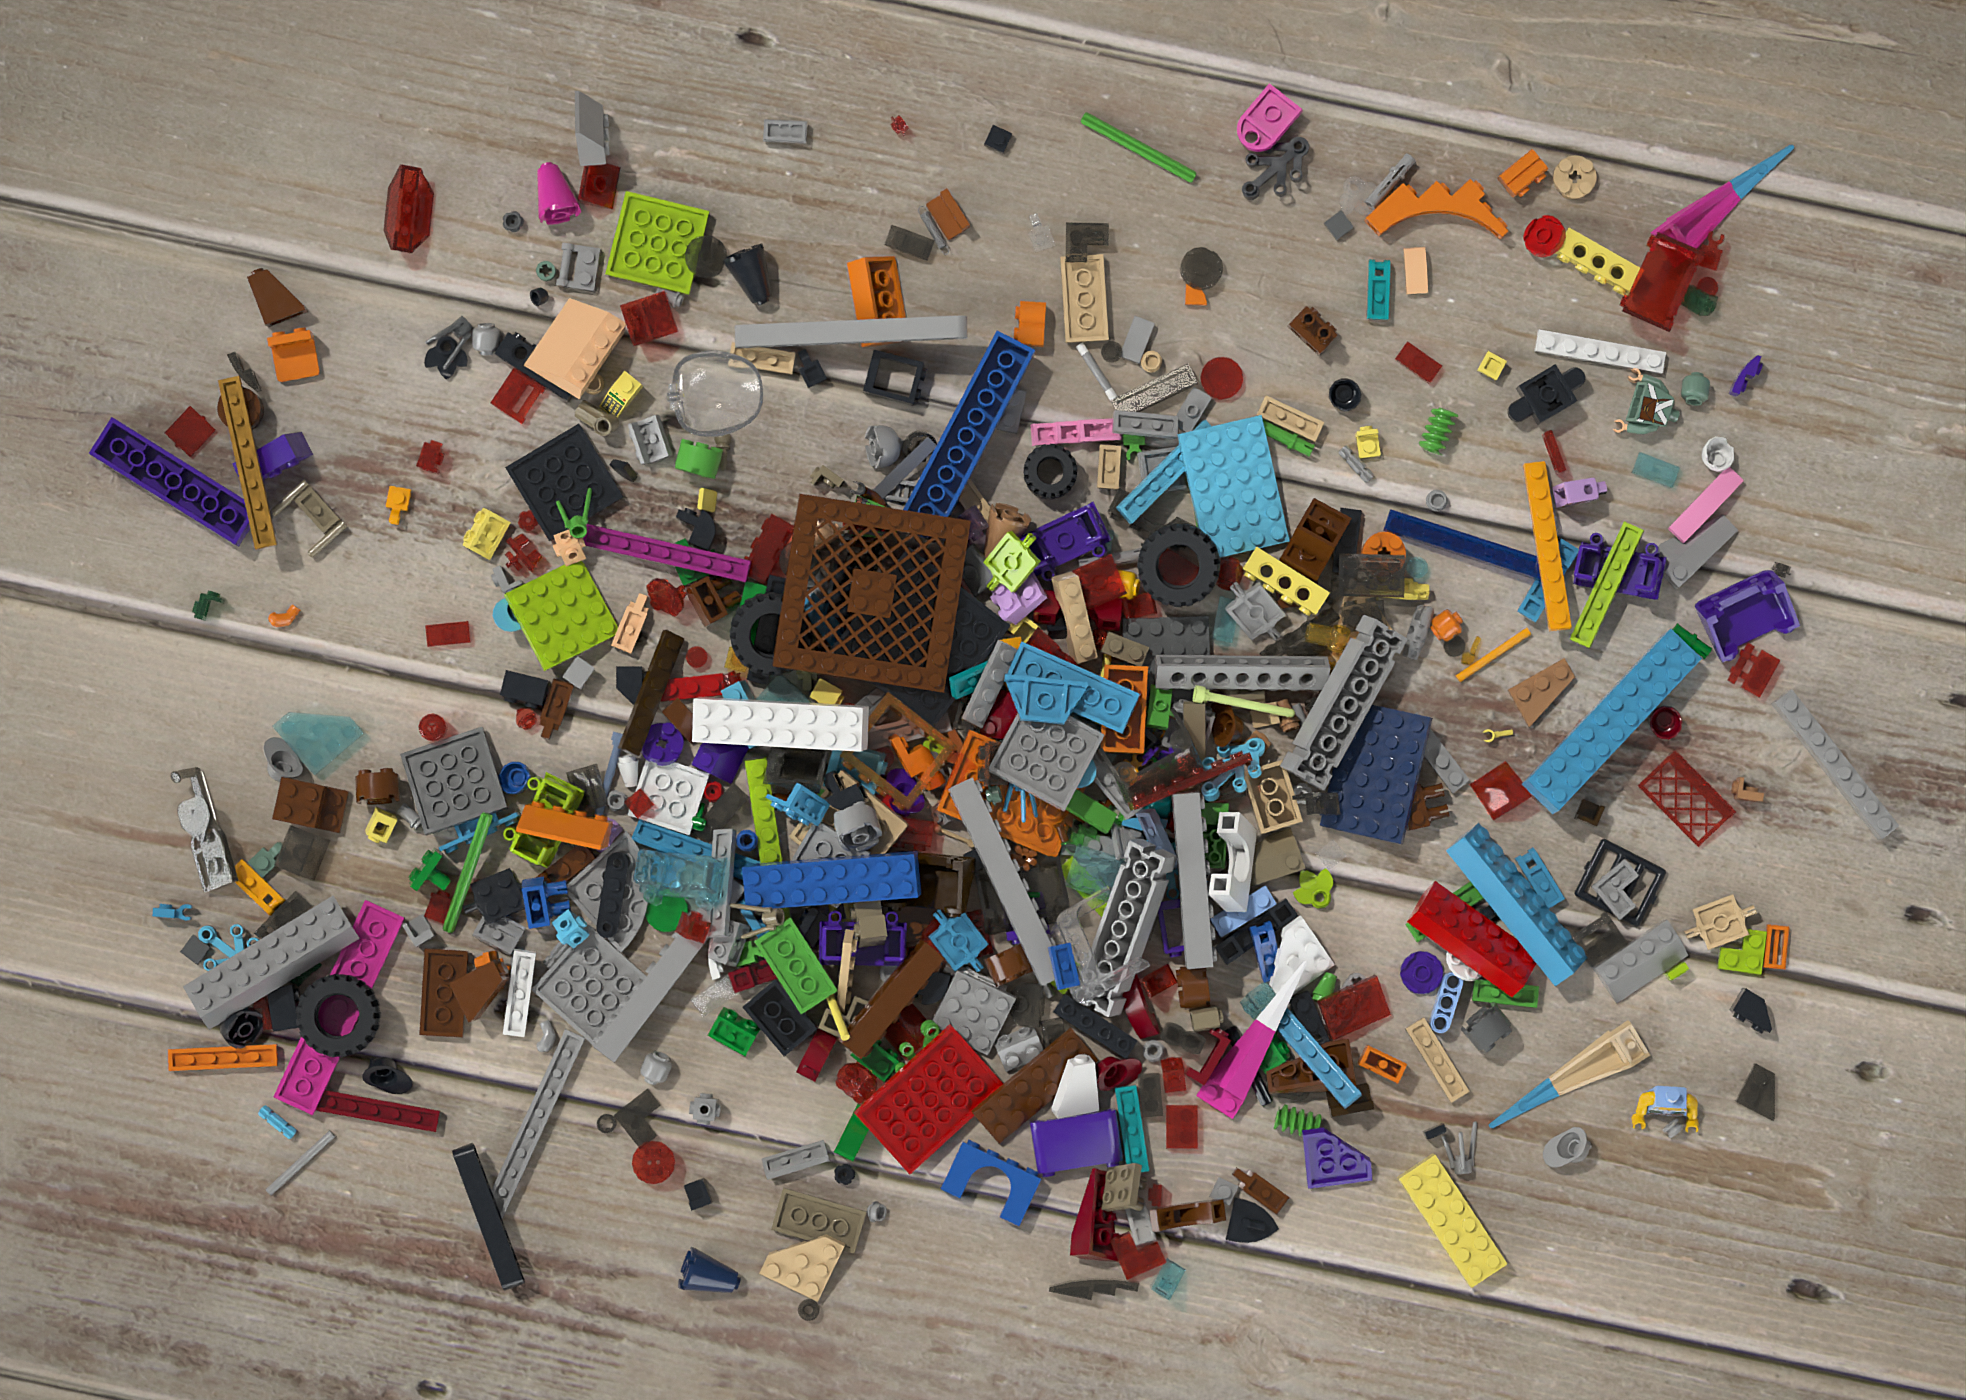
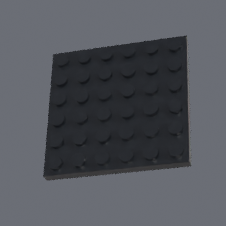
M907 546L910 552L914 551L909 546ZM905 551L898 558V562L907 556ZM918 553L913 555L919 565L926 561ZM910 558L901 564L907 574L916 568ZM931 563L922 568L928 577L938 571ZM898 567L889 573L897 575L896 582L904 577ZM917 571L910 577L916 586L925 580L920 571ZM939 575L931 580L936 588L938 587ZM907 579L897 586L903 595L913 589ZM928 583L919 589L925 599L934 593ZM960 587L944 692L870 682L933 729L955 700L952 697L949 677L983 663L994 649L997 641L1003 637L1011 625ZM894 590L893 603L901 598L896 590ZM916 592L906 598L913 608L922 602ZM936 596L928 601L933 610ZM904 601L894 607L900 617L910 611ZM925 604L916 610L921 620L931 614ZM892 611L890 618L882 617L888 626L897 620ZM861 614L866 622H869L871 619L876 617L873 615ZM913 614L903 620L909 629L919 623ZM856 616L849 625L855 632L863 626V623ZM933 617L924 623L930 632ZM879 619L870 625L875 635L885 629ZM898 623L891 629L897 638L906 632L901 623ZM922 626L912 632L918 642L927 636ZM847 627L839 636L842 641L851 635ZM864 629L857 635L863 644L873 638L867 629ZM888 632L878 638L884 647L894 641ZM909 635L900 641L906 651L915 645ZM854 637L845 643L850 653L861 647ZM929 639L921 645L926 653L928 651ZM836 640V642L833 644V646L830 648V650H831L833 647H835L836 645L839 644V642H838L837 640ZM876 641L866 647L872 657L882 650ZM897 644L888 650V653L894 660L903 654ZM842 646L833 652L834 654L847 655ZM918 647L909 653L915 663L924 657ZM863 650L854 656L869 659ZM885 653L875 659L890 662ZM906 656L897 662L899 664L911 665ZM924 661L918 667H925L926 661Z

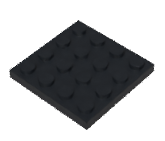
M579 423L505 467L549 541L555 539L554 535L569 530L565 528V523L556 501H560L568 520H571L574 516H583L588 488L592 489L588 519L624 498Z

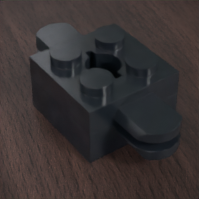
M1554 364L1516 388L1521 398L1509 405L1507 409L1508 417L1514 422H1521L1532 416L1537 425L1541 424L1578 401L1573 391L1584 384L1585 373L1582 369L1573 367L1561 374L1557 365Z

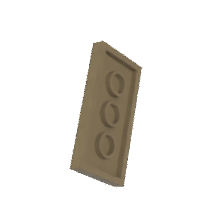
M783 1187L771 1230L808 1241L827 1234L846 1243L843 1251L855 1254L867 1211Z

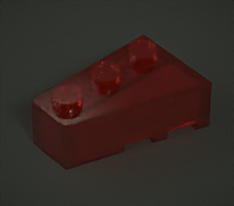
M772 513L769 519L766 518L761 527L763 531L759 538L756 537L750 547L753 550L749 557H744V559L752 561L749 578L764 586L769 578V574L772 573L784 552V548L791 538L794 528L793 525Z

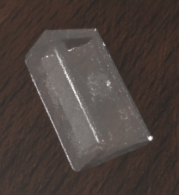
M726 975L693 997L691 1001L704 1017L738 993H734L730 978Z

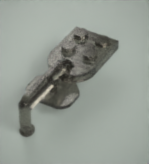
M198 767L173 771L170 774L171 780L174 783H180L182 779L190 778L195 793L194 798L179 804L178 816L182 828L192 835L191 849L203 892H209L239 881L226 835L217 825L202 770Z

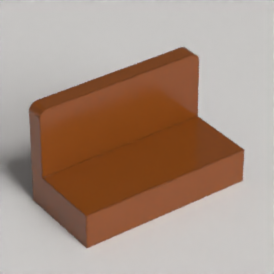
M947 188L941 191L938 197L926 204V207L947 240L970 228L969 222Z

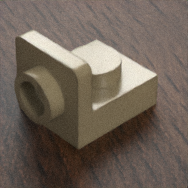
M824 465L821 468L816 467L810 475V478H812L810 483L814 486L822 476L825 477L823 482L831 488H834L835 485L840 488L845 482Z

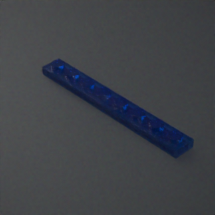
M1392 509L1389 511L1383 529L1385 532H1390L1406 539L1541 582L1538 558L1535 555Z

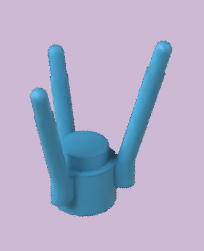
M1009 782L1003 811H1007L1013 787H1015V791H1021V821L1025 823V790ZM1029 793L1033 815L1036 818L1038 813L1035 796Z

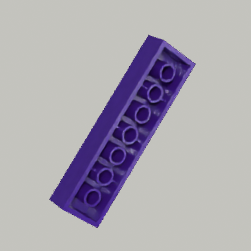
M111 417L89 454L231 543L240 546L250 530L244 499Z

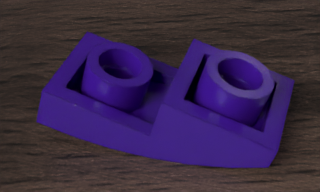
M1757 355L1741 369L1728 394L1738 396L1740 392L1744 393L1748 383L1745 377L1752 379L1755 375L1760 374L1763 365L1760 362L1762 356Z

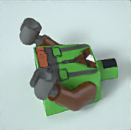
M853 482L858 485L856 491L850 489L851 493L857 495L856 503L887 507L886 501L877 492L866 487L861 482ZM853 524L858 533L867 528V526ZM850 527L848 533L841 534L846 542L856 536ZM874 528L880 537L884 535L886 529ZM871 530L861 536L868 546L877 540ZM859 539L849 545L851 547L864 548Z

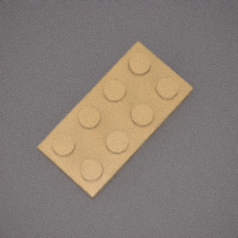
M1103 254L1060 257L1065 343L1108 341Z

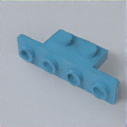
M516 812L500 820L496 813L491 814L493 818L487 836L497 832V827L505 824L508 827L517 823V818L521 816L520 813ZM479 818L455 826L454 828L459 838L438 847L440 852L446 851L448 854L459 849L458 844L466 842V845L470 844Z

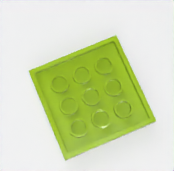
M626 191L605 275L690 295L710 212Z
M583 561L569 566L564 564L504 594L544 671L614 637L618 630L617 624Z

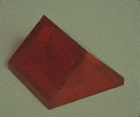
M608 163L584 166L578 196L580 204L613 209L621 167Z
M913 1003L903 1008L900 1012V1018L888 1026L886 1029L887 1033L884 1036L905 1061L908 1058L900 1052V1045L904 1042H909L913 1046L915 1053L923 1046L925 1038L921 1033V1025L927 1019ZM930 1029L929 1034H931L934 1030ZM906 1047L904 1052L909 1051L910 1047Z

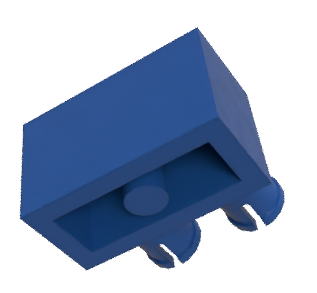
M544 877L522 880V894L529 929L550 926L552 916L562 915L568 909L571 911L569 900L557 903L548 902L549 896L568 894L566 880L547 883Z

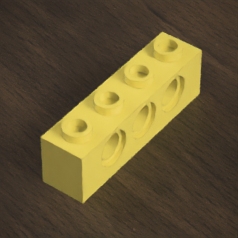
M1571 228L1566 230L1565 241L1558 252L1555 253L1562 262L1575 264V268L1584 274H1587V272L1595 276L1594 279L1604 285L1608 283L1614 286L1613 290L1621 295L1625 293L1629 295L1644 271L1642 268ZM1574 248H1582L1584 257H1576L1574 255ZM1593 258L1602 260V268L1593 266ZM1617 268L1621 271L1622 276L1620 279H1615L1611 275L1612 269Z
M1258 547L1254 549L1242 569L1245 572L1244 576L1253 582L1257 579L1263 583L1264 588L1268 592L1273 594L1276 591L1282 595L1281 600L1289 605L1295 603L1300 606L1299 611L1309 617L1311 614L1315 616L1330 593ZM1261 567H1270L1272 575L1268 578L1263 577L1260 573ZM1285 577L1289 579L1290 587L1288 589H1283L1279 586L1280 578ZM1299 589L1307 590L1309 594L1307 600L1303 601L1297 597Z

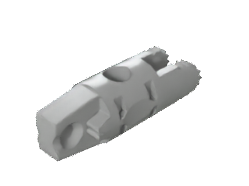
M1417 605L1406 636L1408 640L1404 645V657L1413 660L1418 659L1430 628L1434 608Z

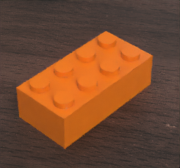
M1104 665L1105 679L1141 695L1123 734L1102 725L1101 733L1104 734V737L1101 741L1100 752L1144 754L1148 667Z

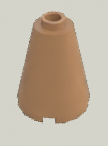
M996 503L995 507L992 504L989 509L983 555L987 558L1009 531H1013L1020 539L1031 523L1030 516L1025 512L1024 515L1019 514L1018 508L1008 504Z

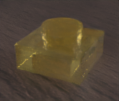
M729 647L724 668L746 673L747 667L736 657L733 648Z

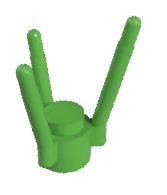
M588 488L583 516L577 515L568 520L560 501H556L564 520L565 528L569 529L570 535L574 538H583L587 533L586 524L588 523L591 488Z

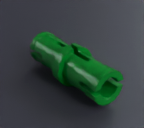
M1679 623L1673 627L1672 630L1703 659L1712 651L1713 648L1698 639L1697 634L1690 633Z

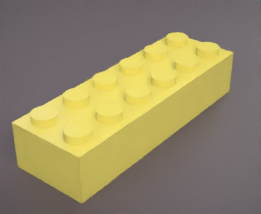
M1431 1154L1397 1177L1469 1287H1474L1507 1265V1262L1435 1154Z

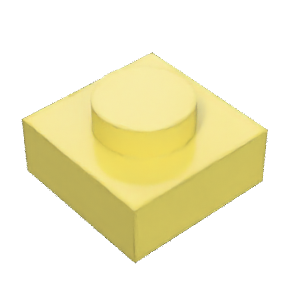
M1487 351L1477 371L1496 381L1507 361Z

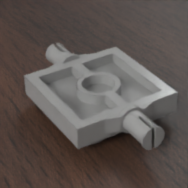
M1237 582L1234 585L1232 584L1230 589L1237 597L1225 606V609L1246 635L1253 640L1260 634L1268 632L1273 640H1277V637L1279 639L1281 634L1274 626L1286 614L1260 582L1245 591Z

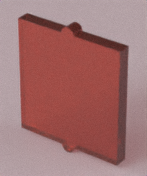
M189 406L164 433L175 443V447H180L191 457L210 438L216 429L205 420V416H201L195 409Z

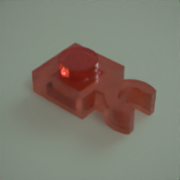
M1710 231L1708 233L1709 245L1702 244L1695 265L1717 271L1723 254V250L1718 249V247L1724 242L1725 235L1721 234L1720 239L1714 241V232Z

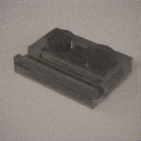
M597 764L566 772L569 783L585 791L577 810L588 812L608 806Z

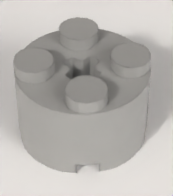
M856 802L853 806L834 813V826L840 846L844 850L850 851V848H856L857 852L867 850L879 842V836L882 837L876 811L873 807L866 805L865 802Z

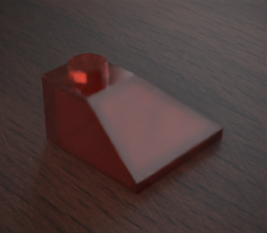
M1506 761L1469 784L1493 821L1532 797L1529 791L1522 785V780Z

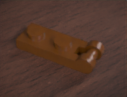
M577 845L537 877H544L547 883H552L548 876L553 873L558 879L555 882L568 881L597 857L589 847Z

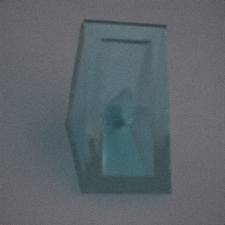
M1167 1258L1149 1286L1150 1289L1170 1300L1186 1269Z

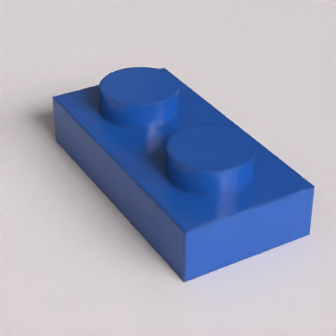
M1071 942L1048 947L1057 990L1079 986L1080 982Z

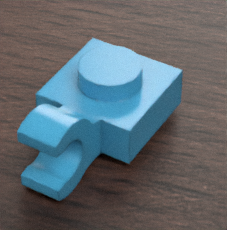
M159 904V908H153L152 916L180 918L185 921L192 920V917L184 915L186 908H193L190 904H184L179 909H172L173 905Z

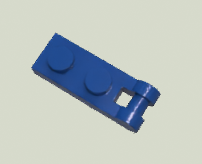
M1270 921L1263 923L1264 925L1256 927V925L1249 927L1261 979L1264 983L1270 981L1271 976L1274 974V962L1278 950L1273 926ZM1267 934V938L1260 940L1259 935Z

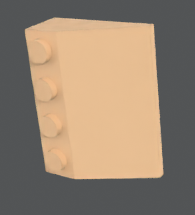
M569 298L524 366L580 399L624 334L627 323L607 311Z

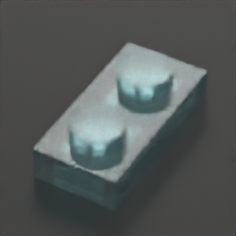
M1639 452L1631 473L1673 488L1680 467Z

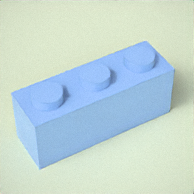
M1265 885L1249 894L1247 912H1226L1223 910L1214 915V918H1210V922L1219 937H1223L1277 903Z

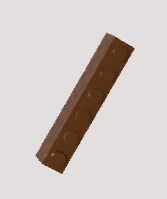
M920 940L847 1027L850 1038L844 1041L840 1036L837 1040L858 1058L867 1057L873 1050V1044L886 1035L888 1026L900 1018V1012L905 1006L908 1007L914 1001V995L917 991L926 987L929 982L928 978L932 973H937L941 969L942 961L945 958L926 942Z

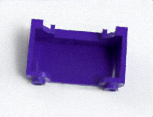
M1772 570L1759 572L1701 599L1695 604L1697 614L1721 662L1733 660L1739 652L1738 646L1775 629L1783 634H1788L1800 626L1785 583Z
M1115 1108L1100 1111V1113L1097 1111L1060 1119L1029 1122L1037 1172L1042 1174V1177L1055 1176L1056 1171L1100 1164L1114 1167L1119 1166V1161H1123Z

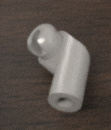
M550 1020L540 1023L544 1035L541 1041L537 1043L539 1052L551 1050L556 1040V1034Z

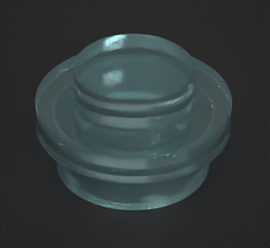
M1413 557L1406 565L1407 573L1412 578H1421L1427 573L1428 564L1421 557Z

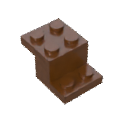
M1313 498L1279 561L1317 582L1352 518Z
M281 777L272 819L340 833L349 791Z

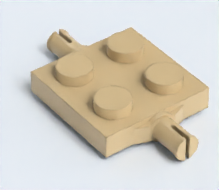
M1732 894L1692 909L1696 918V927L1684 931L1685 935L1689 934L1686 936L1687 940L1700 935L1707 949L1710 950L1748 936L1745 918L1757 914L1756 910L1748 912L1755 909L1754 905L1741 910Z

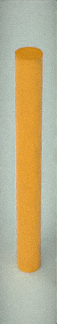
M1526 627L1455 675L1457 680L1462 682L1531 635L1529 629Z

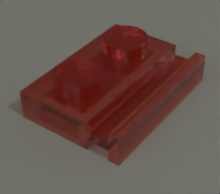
M1166 1105V1149H1198V1105Z

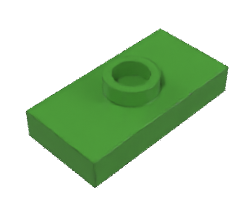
M1151 684L1145 727L1167 730L1173 688L1163 690Z

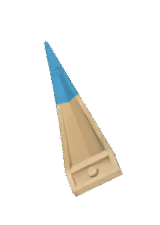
M1627 1020L1611 1032L1608 1030L1492 1121L1489 1127L1494 1128L1576 1088L1629 1069L1650 1056L1631 1022Z

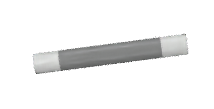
M1082 342L1076 346L1109 400L1112 401L1117 398V394L1084 343Z

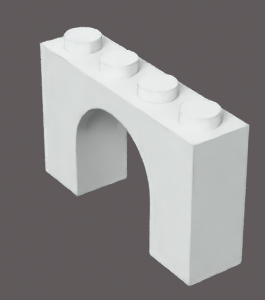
M1220 812L1217 833L1227 844L1229 869L1228 874H1211L1209 895L1226 912H1247L1257 830L1240 812Z

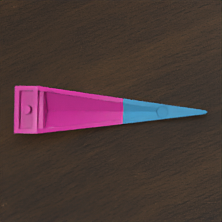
M1794 145L1785 147L1668 217L1667 221L1650 232L1670 266L1675 268L1690 257L1737 203L1794 149Z

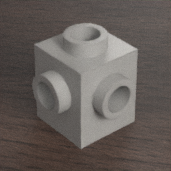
M700 1093V1097L696 1096L694 1101H690L689 1114H693V1119L697 1120V1124L710 1125V1121H715L716 1117H720L721 1104H717L718 1099L713 1098V1094ZM703 1105H706L709 1109L706 1114L700 1111Z

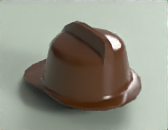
M1213 702L1210 708L1216 714L1211 730L1215 744L1218 747H1224L1229 743H1241L1244 730L1242 719L1233 713L1231 705Z

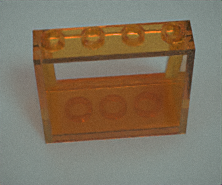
M887 692L868 717V733L888 707L942 751L907 797L853 755L854 751H843L840 755V758L843 760L841 764L850 771L855 769L860 773L858 777L866 784L873 783L877 787L875 791L885 798L888 795L894 800L892 804L899 810L903 811L905 808L909 811L957 751V745Z

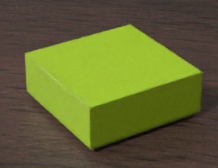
M1680 962L1664 974L1668 980H1674L1689 970V967L1685 962Z

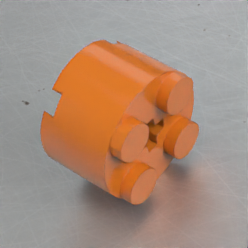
M1378 532L1366 540L1361 549L1362 564L1370 573L1377 576H1389L1401 568L1406 558V549L1401 538L1390 532ZM1382 549H1385V552L1389 554V556L1385 557V560L1382 559L1381 555H1378V552L1382 551Z

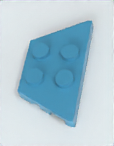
M1005 674L1006 684L1022 721L1065 724L1088 688V682Z

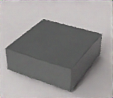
M1342 210L1324 222V225L1336 241L1354 228Z
M193 934L180 953L198 965L211 947Z

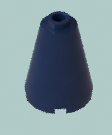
M694 1247L690 1248L691 1251L688 1250L680 1271L683 1280H678L679 1289L732 1293L734 1289H738L741 1277H738L737 1271Z

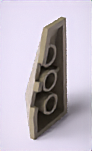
M1291 828L1270 834L1255 845L1250 887L1306 869ZM1229 865L1218 874H1228Z

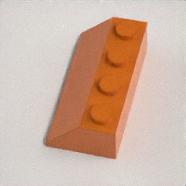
M895 256L864 257L847 263L857 320L906 318ZM900 342L861 343V347H876Z
M532 801V804L525 805L516 828V832L601 850L609 845L613 821L607 820L608 817L595 814V817L586 816L587 812L574 810V813L567 812L562 806L553 805V808L544 807L545 803Z

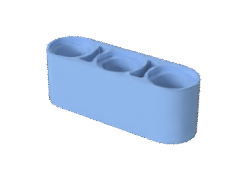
M1448 972L1443 976L1429 1019L1430 1028L1437 1033H1444L1449 1029L1463 986V980L1455 976L1458 979L1456 987L1450 988L1447 985V979L1450 976H1455L1453 972ZM1445 996H1448L1452 1001L1451 1006L1447 1009L1441 1006V999ZM1438 1017H1442L1445 1020V1026L1442 1029H1437L1434 1025V1021Z

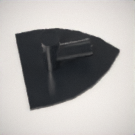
M1234 1198L1226 1240L1240 1243L1257 1242L1279 1230L1274 1219L1265 1209L1251 1201Z

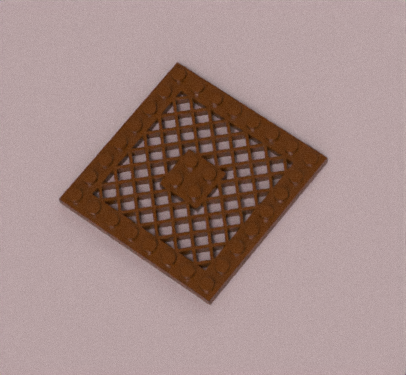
M799 494L772 666L944 692L971 521ZM818 519L825 520L817 526ZM831 521L847 524L837 530ZM828 523L834 533L825 539L819 529ZM853 524L867 526V528L858 533ZM847 527H850L856 536L846 542L840 533ZM874 528L886 529L889 531L880 537ZM871 530L877 540L868 546L861 536ZM896 531L911 534L901 540ZM892 533L899 543L889 549L883 539ZM815 534H817L822 542L814 547ZM917 534L930 536L931 538L922 543ZM837 535L843 546L833 551L828 541ZM914 537L920 546L910 552L904 543ZM938 538L945 539L944 546ZM859 539L864 549L855 555L849 545ZM935 540L941 550L932 556L925 546ZM880 542L886 552L876 558L871 548ZM825 545L831 554L824 560H821L815 551ZM902 546L907 556L898 562L892 552ZM846 548L852 558L843 564L837 554ZM923 549L929 559L919 565L913 555ZM865 552H868L874 561L864 567L858 558ZM943 553L940 568L935 558ZM813 554L819 563L810 569ZM889 555L895 565L885 570L879 561ZM834 557L840 567L830 573L824 563ZM910 558L916 568L907 574L901 564ZM855 560L861 569L853 568L851 575L846 566ZM932 562L938 571L928 577L922 568ZM877 564L883 573L867 570ZM821 566L828 576L818 582L812 572ZM898 567L904 577L896 582L897 575L889 573ZM843 569L849 579L839 585L833 576ZM917 571H920L925 580L916 586L910 577ZM939 575L938 587L936 588L931 580ZM810 576L815 585L811 587L809 590H807L808 579ZM831 579L837 588L827 595L821 585ZM907 579L913 589L903 595L897 586ZM851 582L848 597L842 588ZM928 583L934 593L925 599L919 589ZM818 588L824 598L815 604L808 594ZM894 590L901 597L895 603H893ZM840 591L846 601L836 607L830 597ZM916 592L922 602L913 608L906 598ZM936 596L933 610L928 601ZM805 598H807L812 606L803 612ZM827 600L833 610L824 616L818 606ZM904 601L910 611L900 617L894 607ZM846 604V611L854 612V614H852L847 619H845L839 611ZM925 604L931 614L921 620L916 610ZM815 609L821 619L811 625L805 616ZM892 611L897 620L888 626L882 617L890 618ZM837 613L842 623L832 628L827 618ZM861 614L873 615L876 617L871 619L869 622H866ZM913 614L919 623L909 629L903 620ZM858 616L863 626L854 632L848 622ZM933 617L930 632L924 623ZM803 619L809 628L800 634ZM879 619L885 629L875 635L870 625ZM824 622L830 631L820 637L814 628ZM898 623H901L906 632L897 638L891 629ZM845 625L851 635L842 641L836 631ZM922 626L927 636L918 642L912 632ZM864 629H867L873 638L863 644L857 635ZM812 631L817 641L808 647L802 637ZM888 632L894 641L884 647L878 638ZM833 634L839 644L829 650L823 640ZM909 635L915 645L906 651L900 641ZM854 637L861 647L850 653L845 643ZM929 639L928 651L926 653L921 645ZM799 641L805 649L798 648ZM876 641L882 650L872 657L866 647ZM820 643L826 652L811 649ZM897 644L903 654L894 660L888 653V650ZM842 646L847 655L834 654L833 652ZM918 647L924 657L915 663L909 653ZM863 650L869 659L854 656ZM885 653L890 662L875 659ZM906 656L911 665L899 664L897 662ZM926 661L925 667H918L920 664Z

